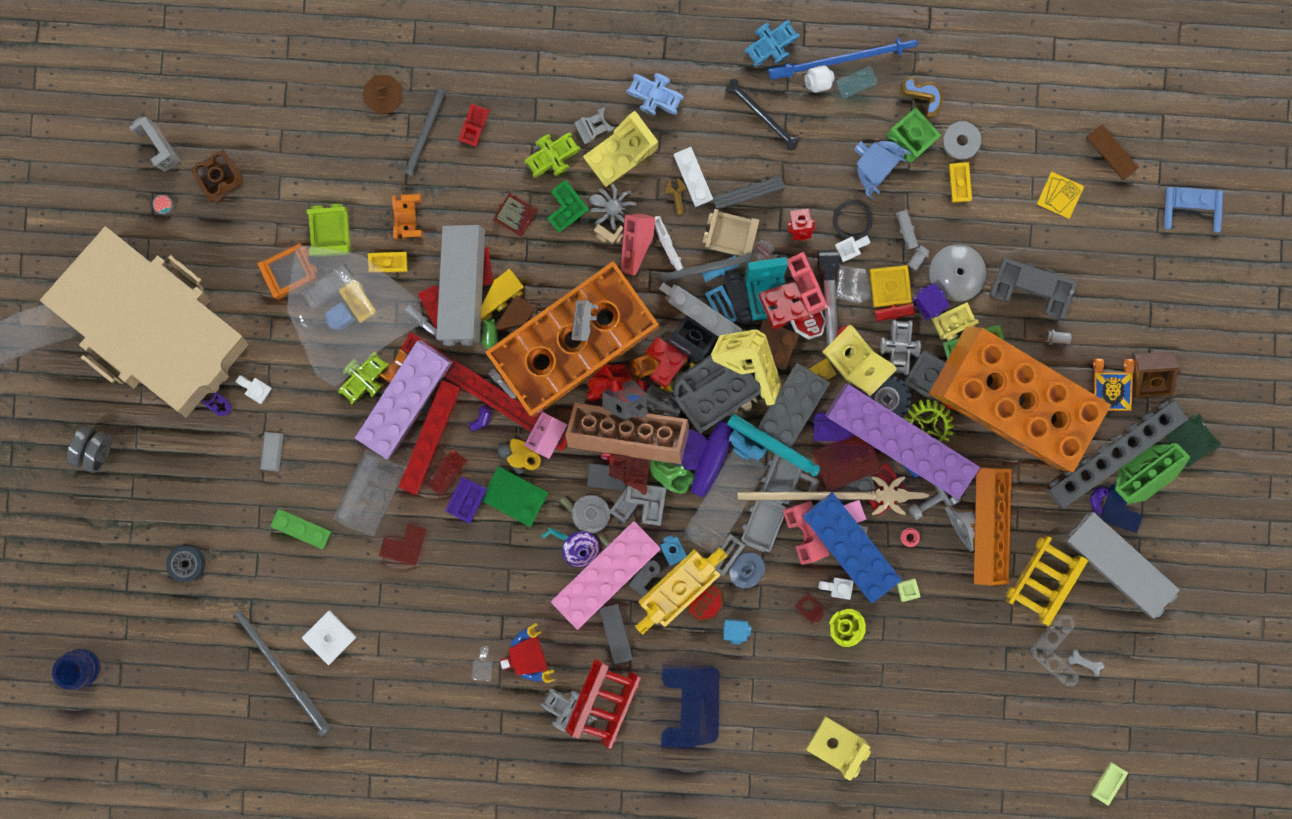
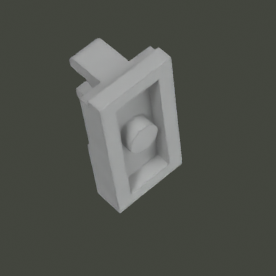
M586 300L576 301L571 340L588 341L591 332L589 320L597 319L590 312L591 309H598V305L589 303Z

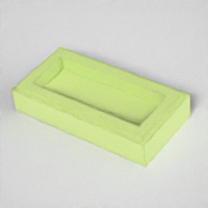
M1110 762L1091 795L1109 806L1128 772Z

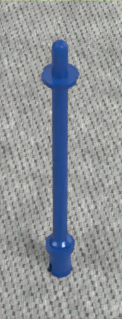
M896 38L895 44L792 65L788 62L783 66L768 68L770 80L782 77L791 78L794 73L811 68L834 65L897 51L898 55H902L903 49L916 47L918 41L914 39L900 42V39Z

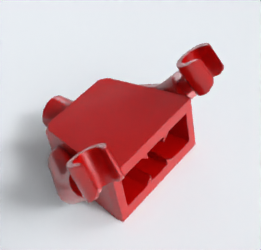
M604 365L587 382L590 391L586 393V396L591 402L603 399V391L610 388L611 392L622 391V383L634 379L625 365ZM634 380L643 391H647L645 381Z

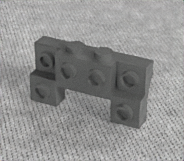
M1003 258L997 276L994 278L989 296L1008 302L1013 288L1048 299L1043 314L1062 320L1065 318L1077 281L1055 275V271L1043 268V270L1037 269L1035 264L1029 262L1022 264Z

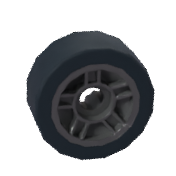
M190 545L175 548L170 552L166 561L167 572L173 579L179 582L196 580L202 575L206 565L205 556L201 550ZM185 560L189 562L187 568L185 565H182V562H185Z

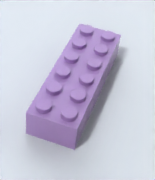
M417 341L355 439L385 459L391 458L453 361L423 341Z

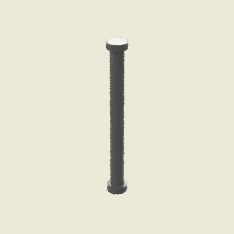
M441 88L436 89L437 94L406 169H403V173L413 177L414 175L413 170L443 97L448 93Z
M750 252L743 256L670 273L661 272L660 276L662 283H667L669 280L752 262Z

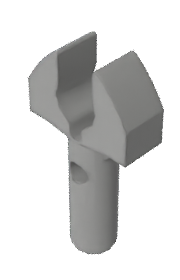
M493 368L488 373L490 377L496 383H498L500 387H502L503 390L512 399H515L516 395L514 394L512 389L509 387L504 378Z

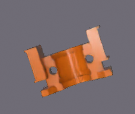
M420 193L401 194V200H398L396 196H392L394 211L393 238L395 240H399V235H402L404 240L405 237H421L424 240V232L416 230L415 203H423Z

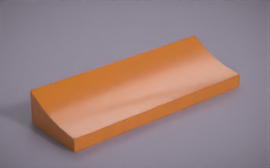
M979 468L976 473L974 584H1009L1012 469Z

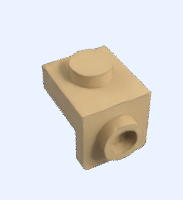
M598 224L594 229V233H596L595 237L601 242L605 243L607 241L614 245L615 242L619 243L622 240L624 228L620 226L616 233L612 234Z

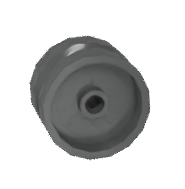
M82 425L70 443L67 463L75 467L83 465L85 471L97 473L109 454L112 443L111 434L103 431L96 433L95 428Z

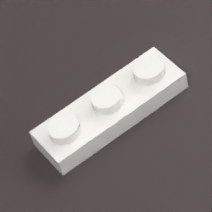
M689 147L673 154L695 208L713 201L692 148Z

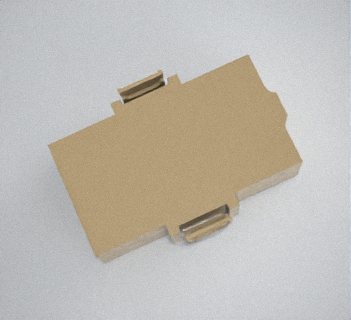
M105 226L39 301L85 337L79 346L94 356L95 359L89 355L87 357L83 355L81 359L112 384L115 381L119 384L125 382L132 388H135L141 382L187 418L205 395L212 392L216 393L219 385L229 378L228 370L249 344L243 336L205 307L210 300L203 293L204 289L200 285L202 280L196 277L194 273L172 255L168 258L171 260L169 264L173 267V271L158 255L152 262H149Z

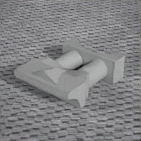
M605 107L597 111L598 114L590 118L582 117L574 123L584 144L593 141L597 135L605 131L607 133L614 131L615 127L607 124L604 119ZM602 121V125L593 127V124Z

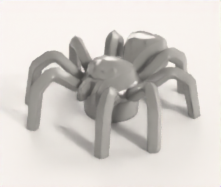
M611 184L613 199L605 190L599 188L598 192H601L608 202L599 194L592 195L589 198L590 203L605 208H592L589 212H607L595 222V225L605 221L611 215V226L616 233L615 216L625 224V219L620 215V213L624 215L622 210H626L622 206L634 205L638 207L639 205L632 201L621 203L626 195H633V192L625 191L617 200L616 186Z

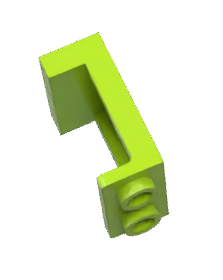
M342 204L330 205L331 208H323V206L317 205L311 206V209L306 210L309 215L311 241L309 255L311 257L351 255L348 209L342 207Z

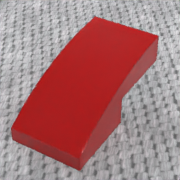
M471 103L458 141L477 147L490 109Z

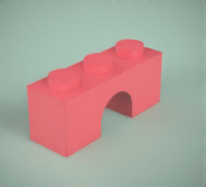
M804 252L787 259L789 269L799 287L810 315L812 316L829 308Z
M811 501L782 510L788 528L799 527L803 531V542L795 546L801 565L815 562L830 555L826 545L802 516L813 507Z

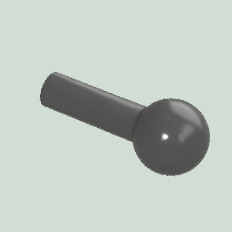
M503 443L498 447L500 457L507 459L512 455L510 444ZM511 466L518 476L524 473L522 468Z

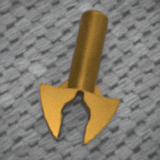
M677 178L679 187L676 192L671 186V180H669L666 187V195H673L677 215H683L684 209L681 193L687 190L686 186Z

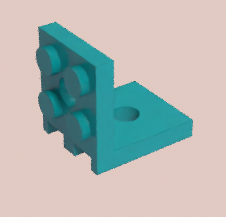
M787 257L748 263L744 278L752 321L768 319L759 299V293L785 285L784 275L788 265ZM775 305L769 307V309L773 310Z

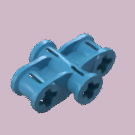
M790 20L785 21L773 31L770 30L769 23H766L754 32L755 35L760 37V40L744 50L745 54H748L753 60L754 67L759 66L771 56L774 57L775 64H778L790 55L784 48L800 37L799 33H796L790 25Z

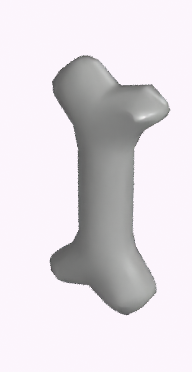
M1077 649L1073 650L1072 656L1067 659L1070 665L1080 664L1091 669L1095 677L1099 676L1100 670L1105 667L1102 661L1092 662L1081 657Z

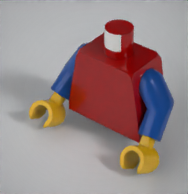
M535 623L515 636L511 641V647L508 649L510 656L500 659L503 670L514 667L516 675H520L524 679L549 683L555 681V679H551L549 676L554 670L547 671L548 665L538 637L541 631H535L534 627L538 625Z

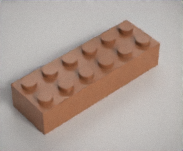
M575 403L565 436L570 448L681 464L689 435L688 419L648 413L643 418H639L636 415L629 419H622L603 407Z

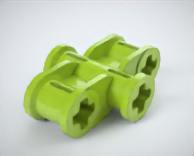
M571 132L554 142L551 141L550 134L543 136L535 142L536 146H539L541 150L524 160V163L528 164L532 170L534 178L551 168L555 171L554 175L557 176L570 167L568 164H565L564 160L581 150L580 146H577L572 139Z
M376 351L367 358L362 366L354 359L344 370L346 374L349 373L352 377L339 389L338 393L348 398L351 405H354L366 391L370 393L371 397H374L384 386L376 380L380 377V374L386 371L390 364L388 362L385 363L378 357Z

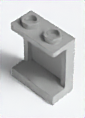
M140 117L133 121V125L129 127L131 131L140 137L148 134L160 152L150 159L154 166L166 172L181 162L154 122L146 117Z

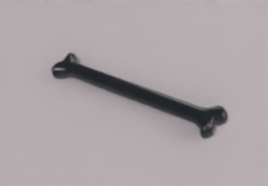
M731 79L730 85L726 87L725 92L735 93L786 142L788 150H794L795 143L799 142V137L790 136L739 88L737 79Z

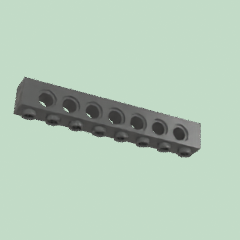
M1163 401L1157 406L1158 410L1146 413L1142 416L1143 420L1138 424L1134 422L1126 428L1127 432L1122 435L1121 433L1117 434L1111 439L1112 442L1107 446L1104 444L1095 450L1096 454L1092 457L1088 455L1083 458L1074 473L1065 471L1064 477L1052 480L1049 483L1050 487L1046 491L1058 508L1064 509L1186 422L1188 418L1177 402ZM1160 415H1164L1166 418V422L1163 425L1159 422ZM1146 425L1150 428L1148 436L1143 433ZM1129 437H1133L1135 440L1133 447L1128 445ZM1114 448H1117L1119 450V456L1117 458H1114L1112 455V450ZM1099 459H1102L1104 462L1102 469H1098L1096 466V462ZM1083 470H1086L1088 472V478L1086 480H1082L1081 478V472ZM1068 481L1073 484V488L1069 492L1065 489V484Z

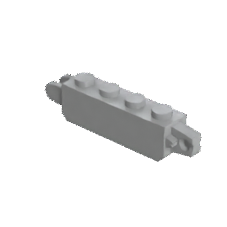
M662 283L659 289L667 294L664 299L717 336L743 332L740 327L681 287L674 284L670 288L665 283Z

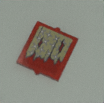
M509 193L503 204L499 205V210L493 220L522 237L527 227L531 226V221L538 210Z

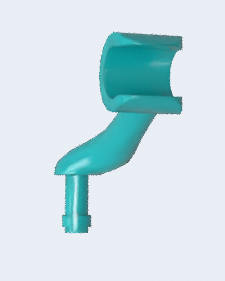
M548 528V531L542 534L543 539L550 533L564 541L569 537L553 528Z

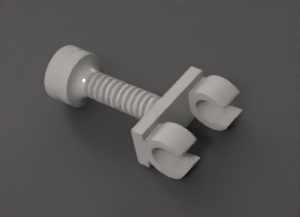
M934 485L938 495L925 501L922 505L917 506L913 504L908 507V510L912 517L918 520L923 517V511L941 500L944 501L946 506H953L962 499L958 500L953 496L948 498L944 490Z

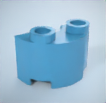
M735 429L730 435L729 442L732 441L734 445L733 451L746 460L753 458L757 461L768 450Z

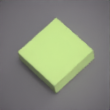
M915 578L897 584L901 602L920 598Z

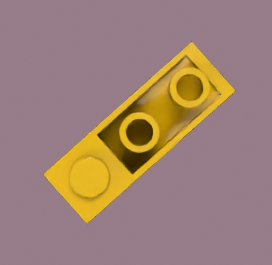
M510 269L494 280L481 306V322L491 319L493 317L492 313L496 310L500 312L508 306L507 302L514 298L515 295L519 297L523 295L522 291L525 288Z

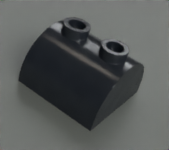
M686 315L667 343L687 355L689 361L699 363L718 336Z

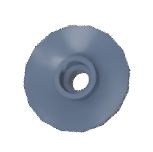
M745 553L738 556L730 566V580L739 588H750L756 585L764 575V561L755 553Z

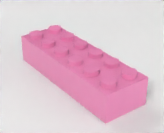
M633 521L551 600V603L578 630L661 547Z

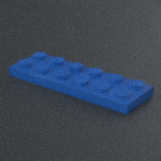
M833 492L802 515L871 604L902 581Z

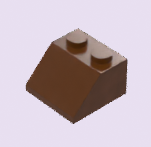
M515 295L495 328L500 332L518 329L538 315V310L524 299Z
M1173 352L1135 354L1133 370L1134 397L1144 398L1173 395L1179 369Z

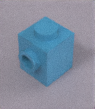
M669 535L662 539L663 543L660 544V547L670 566L687 556L677 536Z
M724 619V640H731V644H742V641H747V637H751V625H748L747 620Z

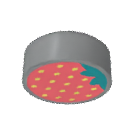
M158 195L153 200V208L160 214H168L173 209V201L166 195Z

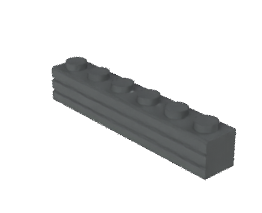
M776 175L771 177L772 179L770 180L763 179L760 183L756 184L754 182L745 188L741 186L735 191L733 189L728 190L723 195L721 193L716 194L713 197L715 208L719 210L783 190L785 185L782 176L778 177Z

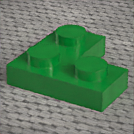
M566 179L551 190V193L562 207L547 219L560 234L587 213L589 209Z

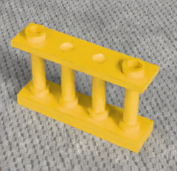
M1044 535L1043 538L1040 537L1035 545L1036 550L1016 584L1007 591V599L1005 601L1013 604L1015 600L1039 614V622L1050 626L1088 560L1079 555L1076 558H1071L1050 545L1049 542L1052 538ZM1044 551L1067 563L1069 567L1067 573L1062 575L1039 561ZM1036 567L1058 580L1060 585L1057 590L1052 591L1030 578L1029 576L1033 569ZM1024 584L1049 597L1048 605L1041 607L1021 595L1020 591Z

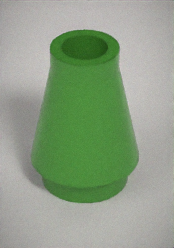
M494 319L483 321L481 343L484 345V348L490 349L500 342Z

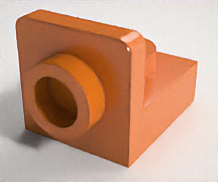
M645 355L631 361L630 370L636 380L652 374L660 363Z

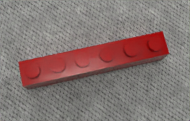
M443 380L441 381L398 488L419 495L462 388Z

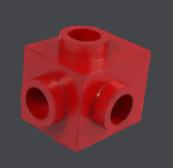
M809 209L790 211V222H787L788 233H792L793 241H803L812 238V231L815 230V220L811 219Z

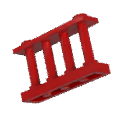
M594 659L565 731L578 739L582 732L602 738L600 742L611 749L617 740V734L634 693L640 685L641 677L632 671L629 672L628 677L608 671V665ZM607 678L624 684L621 694L618 695L600 689L603 679ZM599 696L617 702L613 713L593 707L595 698ZM592 714L609 720L605 731L585 725L588 715Z

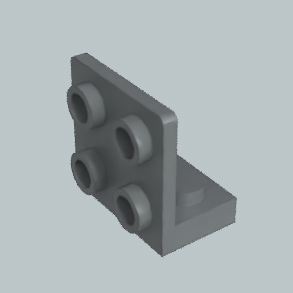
M650 384L646 393L647 413L678 418L681 407L676 402L675 395Z

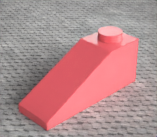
M646 214L625 215L621 272L632 276L636 275L654 236L655 217Z

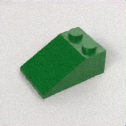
M498 466L482 501L531 527L549 492Z

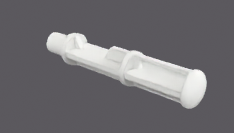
M655 216L654 229L671 261L670 263L674 265L676 271L684 269L680 262L681 257L677 256L661 217Z

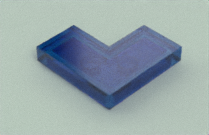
M1111 484L1100 518L1105 523L1137 533L1143 515L1125 509L1127 502L1115 491L1116 485Z

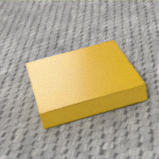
M908 265L869 270L873 308L912 303Z

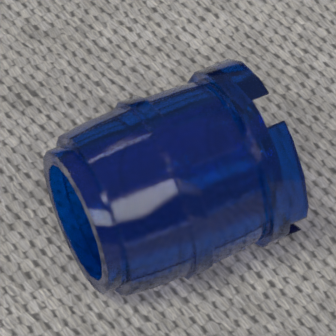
M83 648L67 652L54 663L52 668L53 680L60 688L65 690L82 689L96 681L101 670L100 660L95 653H91ZM76 667H80L81 673L76 670Z

